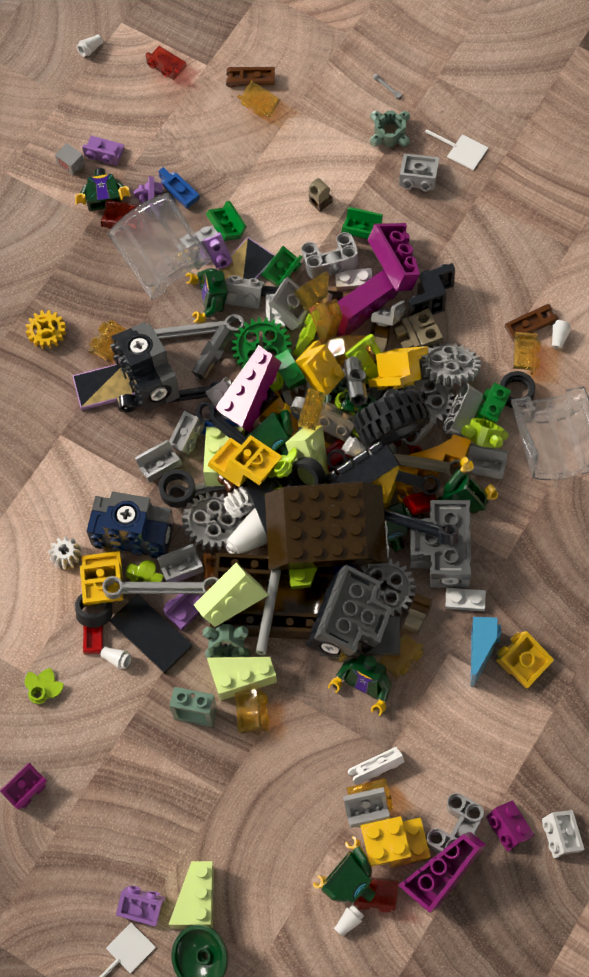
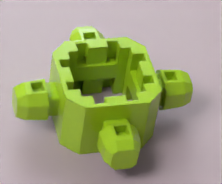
M472 418L470 425L463 426L461 433L476 445L489 448L502 447L503 441L507 440L509 435L508 432L496 423L478 418Z

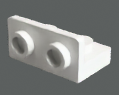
M573 810L553 812L542 819L543 829L546 832L549 849L552 852L553 858L585 850Z

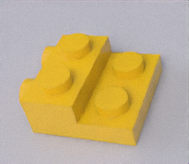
M527 631L517 632L510 638L512 643L508 647L503 646L497 652L499 657L496 661L525 688H529L554 659Z

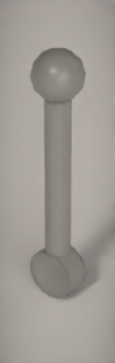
M374 74L373 79L379 81L391 91L395 99L401 98V92H396L380 78L379 74Z

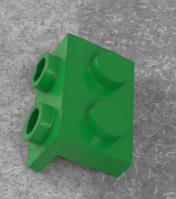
M226 201L223 208L210 209L206 213L209 221L215 230L221 233L224 241L240 239L247 228L231 201Z
M348 207L341 233L346 232L352 236L368 240L374 224H382L383 214Z
M282 246L261 275L274 286L279 287L285 278L289 277L291 279V273L299 269L302 265L300 261L303 256L299 255L297 257L286 247Z
M495 382L490 389L486 388L483 393L484 401L479 405L476 418L488 419L496 423L511 390Z

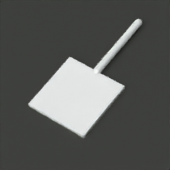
M429 130L425 131L427 134L453 146L447 158L471 170L475 169L488 150V147L463 134L455 144Z
M130 923L106 948L116 960L100 977H106L118 963L131 974L156 947Z

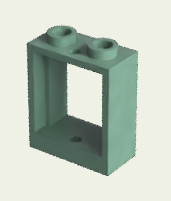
M174 687L170 709L174 720L213 727L217 705L214 694Z

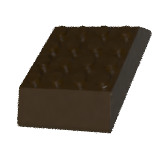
M366 482L290 486L265 494L269 571L388 563L382 486Z
M216 553L215 578L220 579L237 563L267 592L271 574L268 565V555ZM333 567L318 568L311 587L291 589L289 570H281L269 638L306 640L310 638V632L317 619L320 606L324 601L323 598L330 585V579L333 576ZM266 597L216 627L210 623V627L216 629L222 624H230L235 628L244 626L248 629V637H259Z

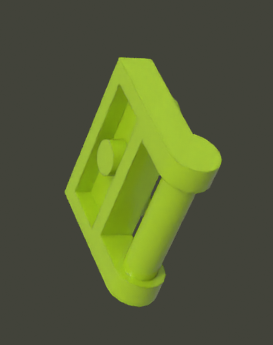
M373 334L366 336L345 353L347 359L357 357L361 361L362 369L366 374L365 384L369 383V379L378 376V367L365 347L369 345L375 355L382 353L375 342L376 338Z

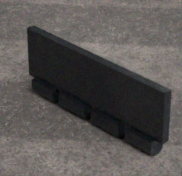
M379 440L369 447L371 455L367 449L363 450L353 457L356 465H354L351 459L337 467L340 475L336 470H333L325 475V482L327 484L372 483L400 465L389 445H384Z
M268 476L260 485L251 479H246L245 484L267 536L265 494L274 491V489L277 490L280 487L276 477L270 478Z

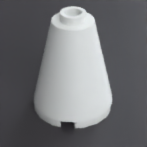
M255 508L226 540V549L229 553L244 554L267 544V536Z

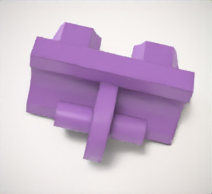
M149 176L145 189L144 185H139V189L134 191V197L139 199L140 203H144L145 199V213L150 214L152 209L161 210L163 198L154 197V194H162L163 184L154 182V177Z
M221 233L203 239L216 269H222L233 262Z

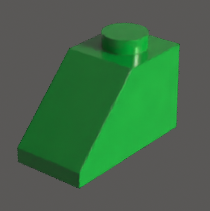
M288 349L275 356L282 362L278 371L291 391L307 382Z

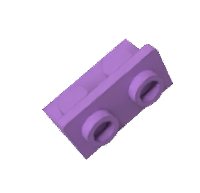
M91 136L87 145L84 144L82 149L84 157L90 160H99L105 164L118 165L125 147L121 143Z
M177 595L165 604V616L182 631L200 614L194 604L202 595Z
M137 886L125 887L121 892L116 916L156 927L165 897L160 896L161 894L155 891H141V888Z

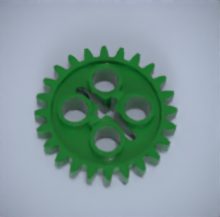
M258 317L257 322L251 319L250 325L244 322L245 328L239 327L240 334H234L238 340H232V344L236 346L232 348V352H237L233 357L234 359H239L237 361L238 366L243 364L242 369L248 362L249 355L253 354L258 346H260V331L263 334V344L266 351L275 352L278 355L288 349L290 354H292V350L288 348L292 346V342H286L290 339V335H285L287 329L280 330L282 324L279 323L276 326L275 319L269 323L268 317L265 318L264 322L261 321L260 317ZM268 334L275 335V338L271 341L266 340L265 337ZM255 336L257 339L254 342H248L247 338Z

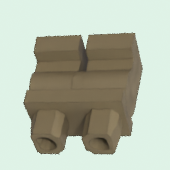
M429 308L409 318L402 319V324L394 328L397 339L405 336L408 338V340L401 342L402 348L423 346L431 348L433 344L439 346V343L443 344V336L437 324H435Z

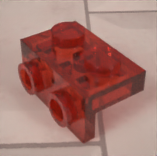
M158 46L152 54L150 52L145 54L147 65L150 68L160 71L163 76L169 77L172 80H175L187 67L184 60L161 46Z
M106 200L101 227L136 232L141 221V205Z
M372 877V881L368 886L376 892V895L370 902L359 896L354 905L364 910H369L371 907L378 908L379 911L389 913L391 910L395 911L399 881Z

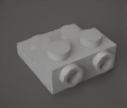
M404 153L399 186L405 189L419 188L422 191L435 190L439 157Z
M287 277L283 280L268 304L281 314L279 320L293 331L296 327L298 329L302 327L305 321L304 318L313 310L311 306L315 300Z

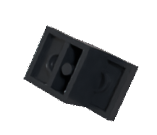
M453 263L442 264L436 269L421 272L418 278V294L409 299L408 317L428 308L432 315L445 311V290L454 287L455 267Z

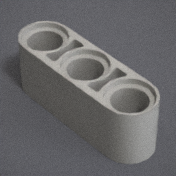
M464 384L459 389L443 424V432L451 437L453 434L465 437L461 430L463 426L470 425L471 419L475 417L483 398V394L469 384Z

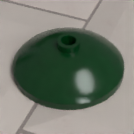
M193 925L185 928L179 933L173 943L171 952L173 969L177 977H224L228 967V950L223 938L217 931L206 925Z

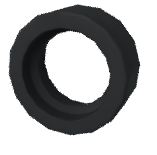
M510 372L503 377L500 385L506 388L511 382H522L528 387V394L519 399L509 396L505 405L514 409L525 408L534 399V380L525 372Z
M302 457L292 464L291 473L287 476L289 486L307 485L298 475V468L302 467L309 470L313 475L314 485L324 484L326 480L322 465L310 457Z
M175 469L165 473L160 479L159 492L161 499L166 505L173 508H181L187 506V503H191L192 498H195L196 488L194 479L188 472ZM173 480H184L189 487L187 494L180 498L170 497L166 492L167 485Z
M81 594L75 602L76 619L85 627H101L111 620L113 615L112 602L99 603L105 609L98 614H87L82 611L87 605L83 604Z

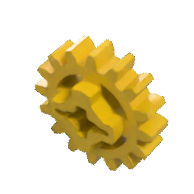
M43 310L40 311V315L34 313L35 318H29L30 324H26V335L29 342H33L35 347L40 344L41 349H44L46 345L51 349V344L58 346L57 341H63L62 335H66V325L62 316L58 317L57 312L52 315L50 310L47 311V314H44Z

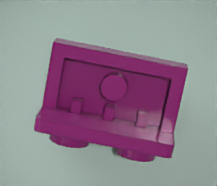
M28 762L0 789V793L17 810L20 808L24 809L32 801L30 798L35 793L38 795L46 788L45 783L48 780Z
M513 800L496 807L486 816L490 826L507 852L511 851L516 845L535 836Z

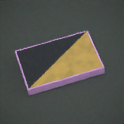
M247 237L231 255L233 262L229 266L222 269L219 268L218 271L224 272L225 282L231 276H240L243 279H259L262 276L261 273L275 255Z
M115 364L73 375L81 411L117 402V398L124 394L135 395V392L132 393L130 391L128 379L123 378L120 365L117 366Z

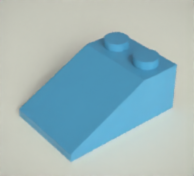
M473 617L471 629V687H474L495 650L496 643H500L501 625L497 624L498 618Z

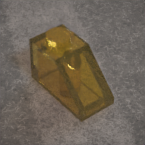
M327 271L305 283L294 292L306 311L312 307L315 310L324 304L322 300L328 296L329 273Z
M337 299L309 308L321 343L335 339L342 319Z
M340 336L325 342L339 366H341L347 360L345 353L366 336ZM367 345L365 349L368 352V354H370L371 349L370 346Z

